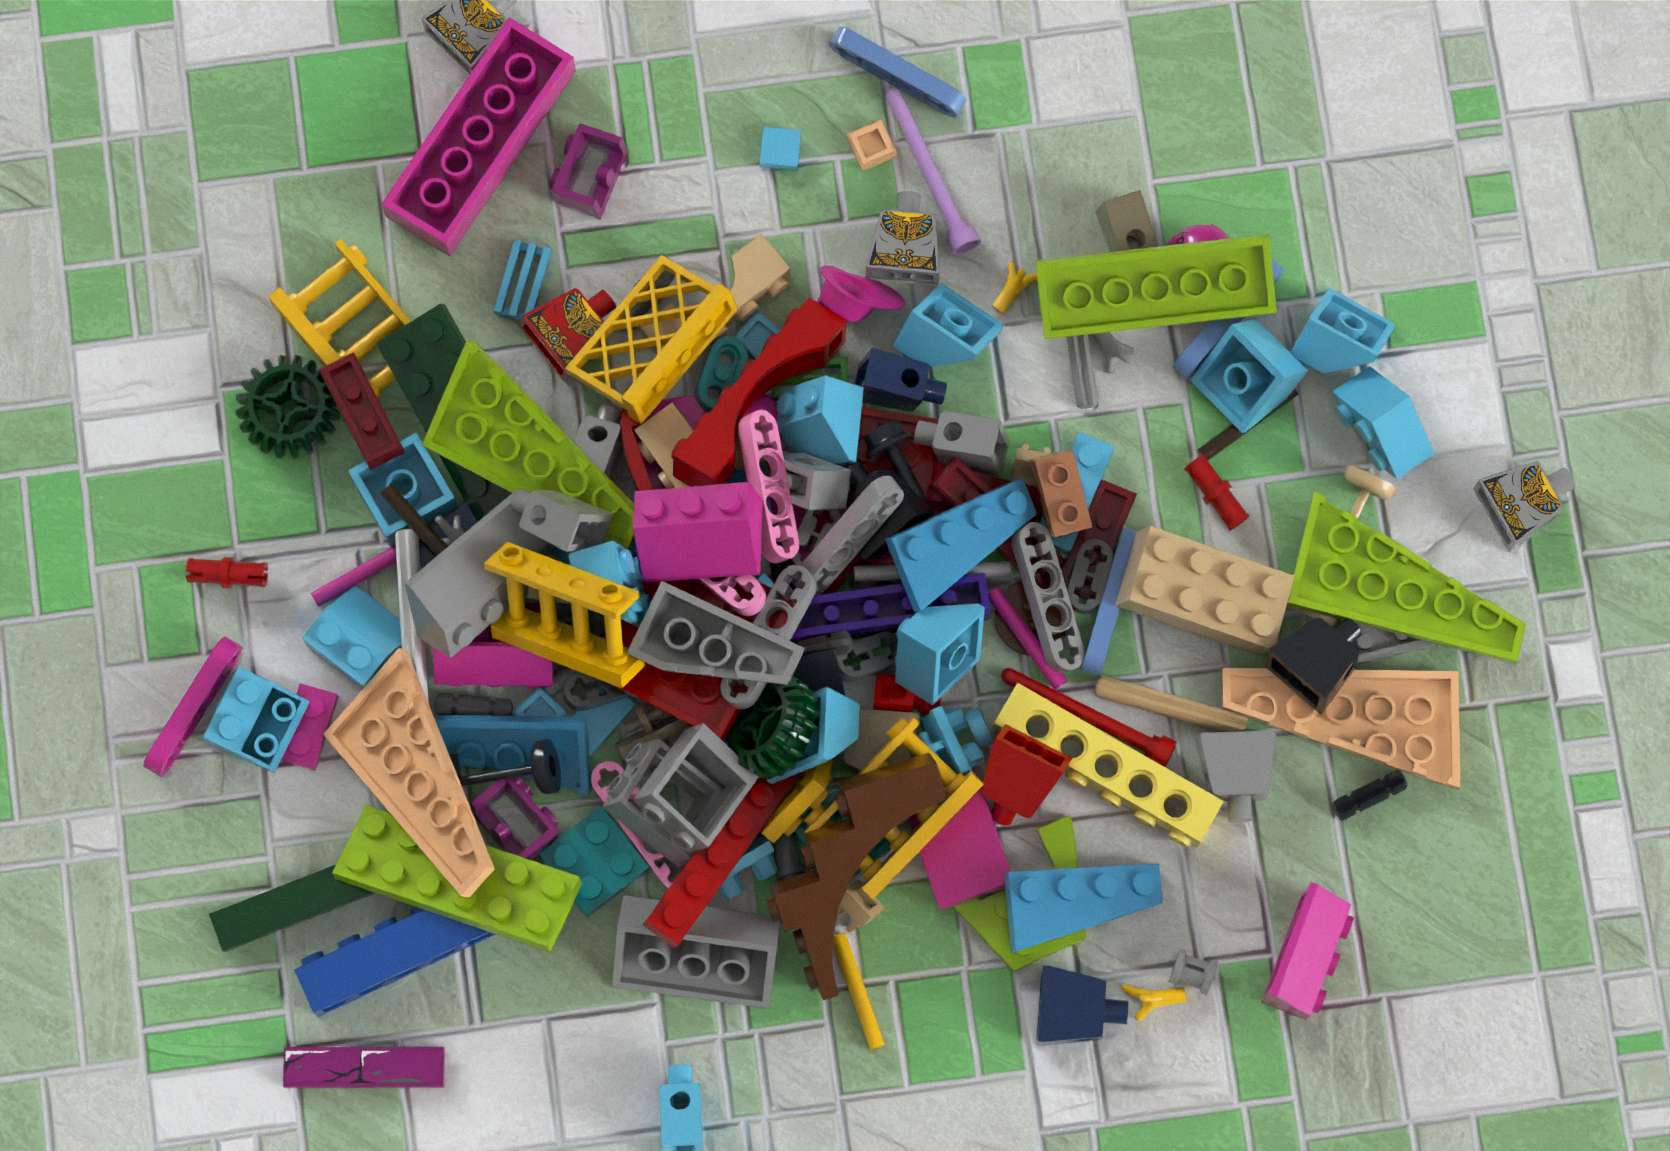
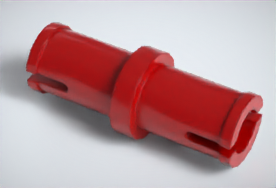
M1202 454L1184 468L1205 495L1202 498L1206 505L1211 503L1228 526L1229 531L1250 517L1229 490L1232 486L1228 480L1223 482L1206 459L1205 454Z
M223 557L222 560L188 558L186 572H190V574L186 575V580L188 583L221 584L222 588H231L232 585L260 586L265 588L268 582V573H264V571H268V563L234 561L233 557Z

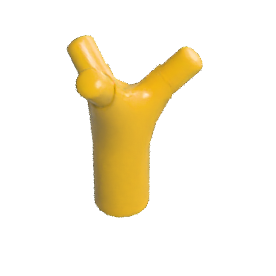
M1014 262L1008 263L1009 274L1007 282L992 304V307L1003 315L1018 294L1027 286L1037 281V273L1025 276L1026 271L1024 269H1020L1017 273Z
M1126 983L1121 987L1122 991L1139 998L1143 1002V1006L1134 1016L1137 1021H1141L1147 1013L1158 1007L1186 1003L1184 987L1147 990L1135 988Z

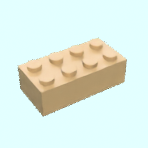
M1148 526L1135 534L1115 606L1250 653L1261 655L1269 652V649L1276 644L1295 576L1171 532Z

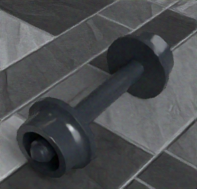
M893 420L885 424L877 423L876 428L864 437L869 450L867 455L868 461L875 462L887 457L895 473L931 507L901 451L902 448L914 440L913 433L906 432L899 420ZM933 513L929 518L936 516V514Z

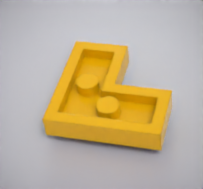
M833 758L800 774L794 783L792 792L777 806L763 827L762 834L771 842L775 843L783 833L787 837L790 836L803 820L800 815L808 807L814 810L828 794L826 787L833 778L830 775L834 761Z

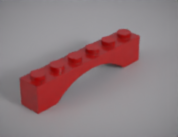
M808 298L799 309L794 308L787 316L784 327L778 334L773 333L768 337L761 354L755 360L750 359L744 365L740 378L733 386L728 385L723 389L716 406L710 413L706 411L699 417L691 435L687 439H680L675 445L671 454L673 459V477L689 487L725 484L734 474L735 440L740 420L748 414L753 405L763 395L778 384L804 372L824 368L846 342L847 320L811 298Z

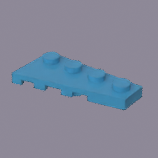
M1023 478L1014 479L885 539L914 612H921L1037 515Z
M433 715L448 753H458L460 765L480 770L482 767L503 770L531 765L530 756L533 744L538 740L550 739L555 746L559 758L561 787L576 790V794L589 797L592 788L587 717ZM533 774L522 776V777L534 779V778H533Z
M1159 864L1016 871L1004 874L1011 953L1163 903Z

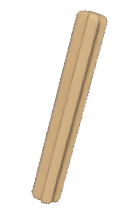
M1101 675L1098 678L1095 688V695L1097 697L1219 732H1244L1248 724L1247 716L1106 675Z

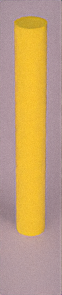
M846 933L833 936V946L870 1050L883 1047L885 1043Z

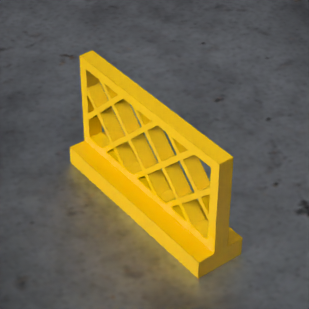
M661 255L565 367L566 372L627 410L630 418L642 424L736 313L737 307L731 291L719 283L713 286ZM665 270L676 276L677 285L656 289L655 281ZM701 291L707 295L700 304L685 307V293ZM678 295L680 308L658 312L657 299ZM651 300L652 314L632 317L631 309L636 303ZM681 318L682 326L676 333L661 335L660 322ZM654 323L656 337L634 341L633 327ZM627 329L629 342L608 346L607 338L613 331ZM657 346V355L652 361L637 364L636 350ZM630 352V366L610 369V355ZM603 357L604 371L588 374L581 370L588 360ZM633 376V384L623 395L612 389L611 379Z

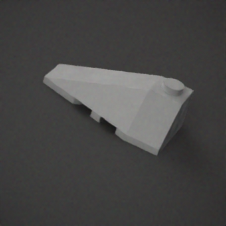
M661 581L627 654L663 671L788 685L805 648Z

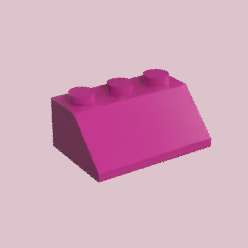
M742 482L635 491L633 531L644 582L760 574L763 500L751 483Z
M525 603L526 609L541 614L540 603ZM490 624L468 646L463 647L451 658L433 647L434 684L452 687L462 685H487L489 687L509 685L527 686L530 688L553 686L555 662L492 638Z
M1310 882L1301 894L1261 1003L1304 1020L1311 1016L1312 1011L1315 1013L1320 1012L1327 991L1321 989L1326 974L1333 976L1340 958V954L1334 952L1339 937L1346 940L1354 917L1348 915L1351 907L1350 903L1320 885Z

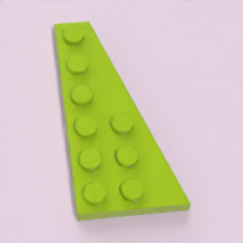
M473 339L467 340L422 446L511 493L519 489H525L529 492L533 490H555L607 511L614 516L604 542L614 541L631 550L635 541L633 531L634 503Z
M1314 491L1293 575L1295 577L1287 606L1341 620L1349 618L1357 624L1513 664L1518 661L1526 623L1488 599H1482L1463 587L1461 582L1451 576L1447 577L1433 568L1432 564L1383 533L1374 531L1358 521L1356 516L1346 510L1339 509L1328 502L1324 496Z

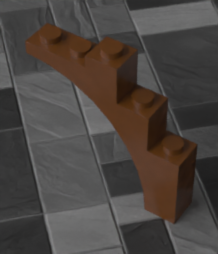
M929 752L838 781L842 794L835 796L836 803L842 819L847 817L849 819L803 833L807 846L800 848L807 870H814L769 885L772 898L766 899L772 921L780 920L785 932L794 930L792 933L799 954L806 952L810 966L803 968L810 990L817 989L823 1001L838 996L833 971V934L839 906L852 876L869 851L891 829L916 812L947 799L937 763Z

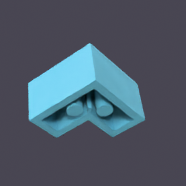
M1367 367L1332 391L1338 407L1335 408L1338 418L1347 428L1353 426L1360 437L1369 444L1371 451L1367 454L1378 471L1386 470L1394 478L1399 479L1435 454L1410 396L1372 367Z

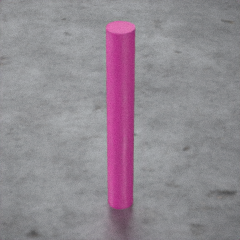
M396 545L310 593L317 606H321L396 563Z
M997 586L988 593L990 602L1053 689L1056 690L1067 682L1066 678L1062 673L1053 671L1048 666L1040 642L1000 587Z

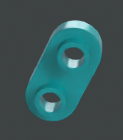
M722 337L716 340L708 350L695 388L697 403L708 412L717 404V400L709 397L708 389L717 390L720 396L726 386H733L740 378V373L747 363V349L740 340L734 337ZM720 354H727L731 358V364H723L720 360Z

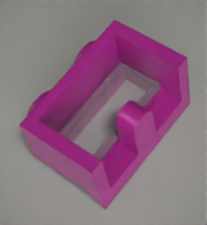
M579 123L576 133H571L565 143L564 155L566 157L561 169L556 168L550 180V190L556 203L588 213L601 220L628 154L622 137Z
M517 777L515 780L513 778L497 780L471 802L473 816L505 852L533 860L541 851L558 839L559 830L556 827L559 825V822L547 807L544 806L539 809L531 800L533 792L520 777Z

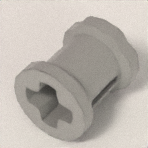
M1180 949L1170 975L1169 983L1175 984L1178 981L1199 988L1201 994L1207 995L1218 961L1211 960L1206 962L1186 955V950Z

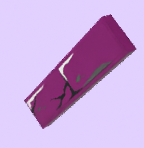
M284 1047L283 1088H445V1047Z

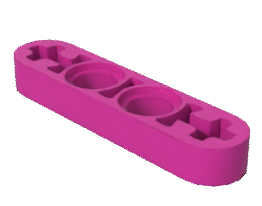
M227 637L221 638L149 750L143 764L146 769L160 777L167 773L237 663L243 649L241 645Z

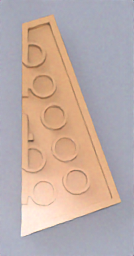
M398 648L323 735L459 895L469 898L495 868L408 651Z
M1222 668L1221 709L1247 716L1248 719L1456 790L1460 789L1459 671L1354 670L1326 710L1320 715L1267 668Z

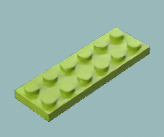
M1269 234L1036 260L1044 339L1277 313Z
M365 805L332 872L336 880L549 953L582 885L579 876L486 845L495 869L469 898L460 896L389 812Z

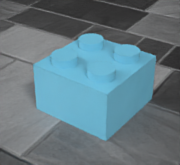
M417 433L400 441L405 454L372 470L369 469L366 461L348 470L354 486L390 548L396 545V531L411 529L380 495L391 483L429 525L436 522L435 518L437 516L444 518L458 508L455 497L428 451L422 446V441Z

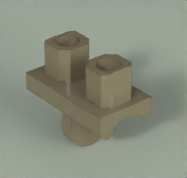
M639 703L633 706L637 717L623 724L628 734L640 728H643V730L616 742L615 745L623 759L627 758L629 752L638 743L643 744L658 738L671 748L682 732L687 729V726L672 716L651 725L650 723L664 717L662 712L654 708L645 713ZM649 764L646 771L653 768L654 766Z

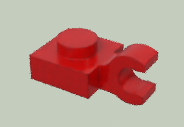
M876 674L873 710L912 713L913 708H917L922 714L927 716L930 714L929 711L941 706V697L931 705L895 683L896 675Z

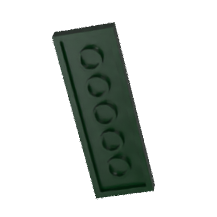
M445 304L435 306L376 343L426 433L466 343ZM439 455L477 522L512 494L508 490Z

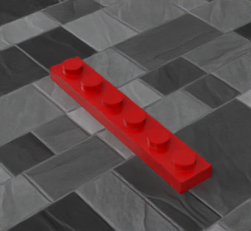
M802 772L773 784L767 782V778L758 777L710 846L694 852L642 925L675 949Z

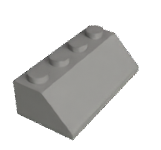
M517 490L404 583L417 637L450 658L463 647L468 646L478 634L490 624L496 622L509 609L506 577L484 569V562L506 542L560 561L556 546L520 528L519 523L522 514L511 508V503ZM523 584V594L525 597L528 594L529 586Z
M624 895L617 924L612 987L769 1009L779 944L780 920L773 922L770 915L705 907L680 944L674 949L642 925L660 900Z

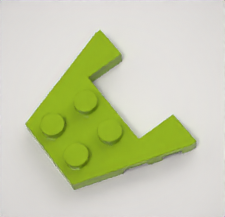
M1070 815L1037 829L1039 838L1053 865V868L1049 870L1078 868L1073 823ZM1005 890L983 900H979L977 897L952 906L1012 972L1086 939L1085 929L1011 953Z

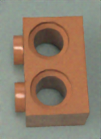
M1063 450L1029 459L1046 528L1050 535L1058 537L1092 528L1074 452Z

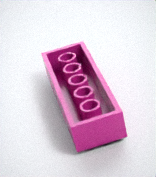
M509 17L381 203L386 218L450 257L576 72L574 57Z

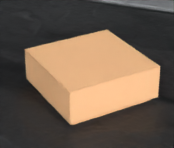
M882 120L846 134L847 141L861 171L897 157V152Z

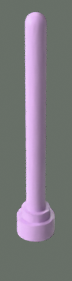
M897 88L889 89L886 93L887 101L949 227L947 230L949 237L946 241L953 255L968 252L978 246L981 240L975 228L969 226L968 222L962 221L901 92Z

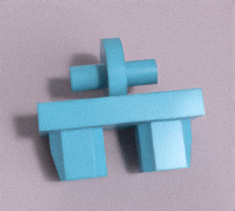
M942 706L929 711V715L919 721L923 732L918 734L917 737L956 774L961 772L963 775H966L972 770L971 768L983 760V755L978 744L975 742L960 746L955 734L967 728L964 714L960 708L946 711L943 710Z
M764 835L752 841L718 889L727 900L734 898L745 890L737 873L746 867H751L758 881L765 880L776 873L777 868L771 855L775 850Z

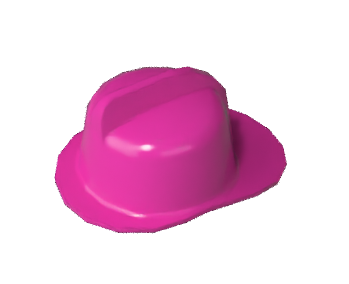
M824 265L821 267V274L825 282L817 303L845 318L847 323H856L865 319L875 308L892 311L900 310L905 305L903 297L893 288L882 282L847 273L834 266Z

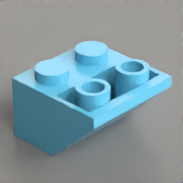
M614 541L568 553L570 566L639 591V598L620 616L622 620L639 628L652 602L649 594H645L639 556Z
M238 666L200 741L235 758L275 772L310 701Z

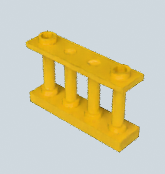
M341 238L335 242V246L342 258L297 295L293 292L288 296L279 287L268 296L275 310L324 367L353 352L359 361L377 346L376 343L411 322L408 316L365 268L364 265L368 261L362 252L354 244L348 248ZM353 270L366 287L323 322L316 321L312 325L304 315L308 311L306 306ZM377 298L391 315L348 350L344 351L341 349L336 353L328 343L332 339L331 334ZM386 366L372 379H368L377 398L381 396L379 392L396 378L390 367Z
M506 542L484 562L485 570L506 577L509 609L496 622L491 624L492 638L620 688H623L645 666L644 661L627 654L629 648L623 646L620 618L639 598V591L510 542ZM523 584L538 590L541 614L525 608ZM555 597L571 602L573 626L557 621ZM588 609L604 615L606 639L590 633Z
M914 715L908 721L903 717L900 718L886 733L891 739L857 775L888 766L889 764L885 760L902 743L915 757L928 752L932 755L937 763L942 783L946 785L944 790L948 793L946 795L947 799L939 802L938 805L934 804L916 812L918 814L916 818L920 823L910 834L905 829L903 831L897 827L891 829L884 837L890 842L889 848L893 851L883 862L878 858L873 860L867 854L859 866L863 871L861 876L865 879L861 884V889L872 899L889 884L984 785L982 780L971 770L965 776L961 772L956 774L913 733L914 729L920 724ZM835 797L825 808L820 804L805 817L804 821L808 826L804 829V833L834 824L830 817L838 810Z

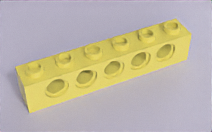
M1016 684L996 718L992 730L999 734L1004 725L1007 724L1030 736L1026 730V725L1033 720L1042 721L1047 726L1048 733L1042 738L1034 739L1061 753L1060 745L1066 740H1074L1082 748V754L1072 758L1065 770L1067 773L1064 777L1068 781L1081 788H1085L1087 784L1101 792L1099 798L1116 808H1120L1121 804L1135 811L1133 817L1151 828H1154L1157 824L1168 830V837L1183 847L1188 848L1190 844L1195 847L1199 846L1221 808L1223 800L1023 685ZM1103 759L1111 761L1116 767V774L1109 778L1101 777L1095 770V763ZM1135 779H1142L1149 784L1151 792L1146 797H1136L1131 793L1129 783ZM1169 799L1179 800L1184 805V815L1176 818L1169 816L1164 810V802Z

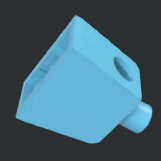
M687 1064L671 1065L668 1067V1084H663L659 1087L662 1151H704L700 1083H692V1066ZM679 1106H686L685 1109H676Z

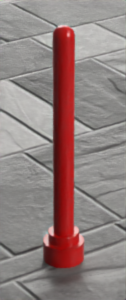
M1005 668L1001 672L1003 682L1013 687L1019 683L1090 725L1144 751V756L1164 767L1168 764L1177 741L1165 735L1162 738L1156 735L1151 738L1012 668Z

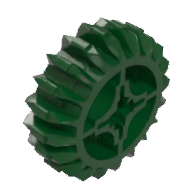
M280 355L278 357V366L273 367L269 359L263 361L266 371L263 373L256 368H252L250 372L255 381L242 380L241 383L242 387L249 393H241L236 396L237 402L244 405L236 410V416L244 420L239 427L243 433H250L248 437L250 444L256 445L261 442L260 450L264 454L269 453L275 446V455L279 459L283 458L286 449H289L293 459L299 457L298 448L304 447L307 454H312L314 450L311 443L315 440L319 445L325 446L327 442L321 433L324 431L334 434L336 428L328 420H339L341 414L338 410L332 408L337 405L320 371L315 372L316 362L309 360L302 368V359L299 355L294 356L291 365H288L284 355ZM284 381L283 387L278 392L265 393L274 384ZM300 381L309 384L318 392L319 405H312L310 400L300 397ZM292 399L296 409H291V412L285 415L281 405L284 403L287 406L286 401H291ZM258 408L266 409L268 414L277 416V433L268 430L259 422ZM302 420L312 421L303 430L293 433V429L298 422Z
M792 676L788 685L767 683L755 704L749 708L741 709L725 738L729 742L727 746L739 756L738 764L741 767L751 770L753 774L760 778H768L770 780L775 775L783 776L787 768H795L796 759L798 757H805L804 749L807 744H813L810 737L818 729L814 721L819 717L820 713L815 709L818 700L813 697V690L807 684L801 682L800 679Z

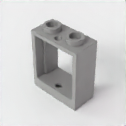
M702 723L687 728L682 732L633 801L642 808L643 815L649 821L660 825L671 835V841L678 848L691 853L710 846L759 776L753 774L751 770L741 767L738 764L739 756ZM688 753L725 786L696 828L659 795Z
M658 738L643 744L638 743L629 752L626 758V762L629 764L623 774L618 775L610 783L607 789L609 796L602 808L675 864L689 860L694 852L689 853L678 848L671 841V835L659 825L649 821L639 809L627 801L649 764L657 768L671 749ZM684 759L670 780L695 799L684 818L696 828L723 789Z

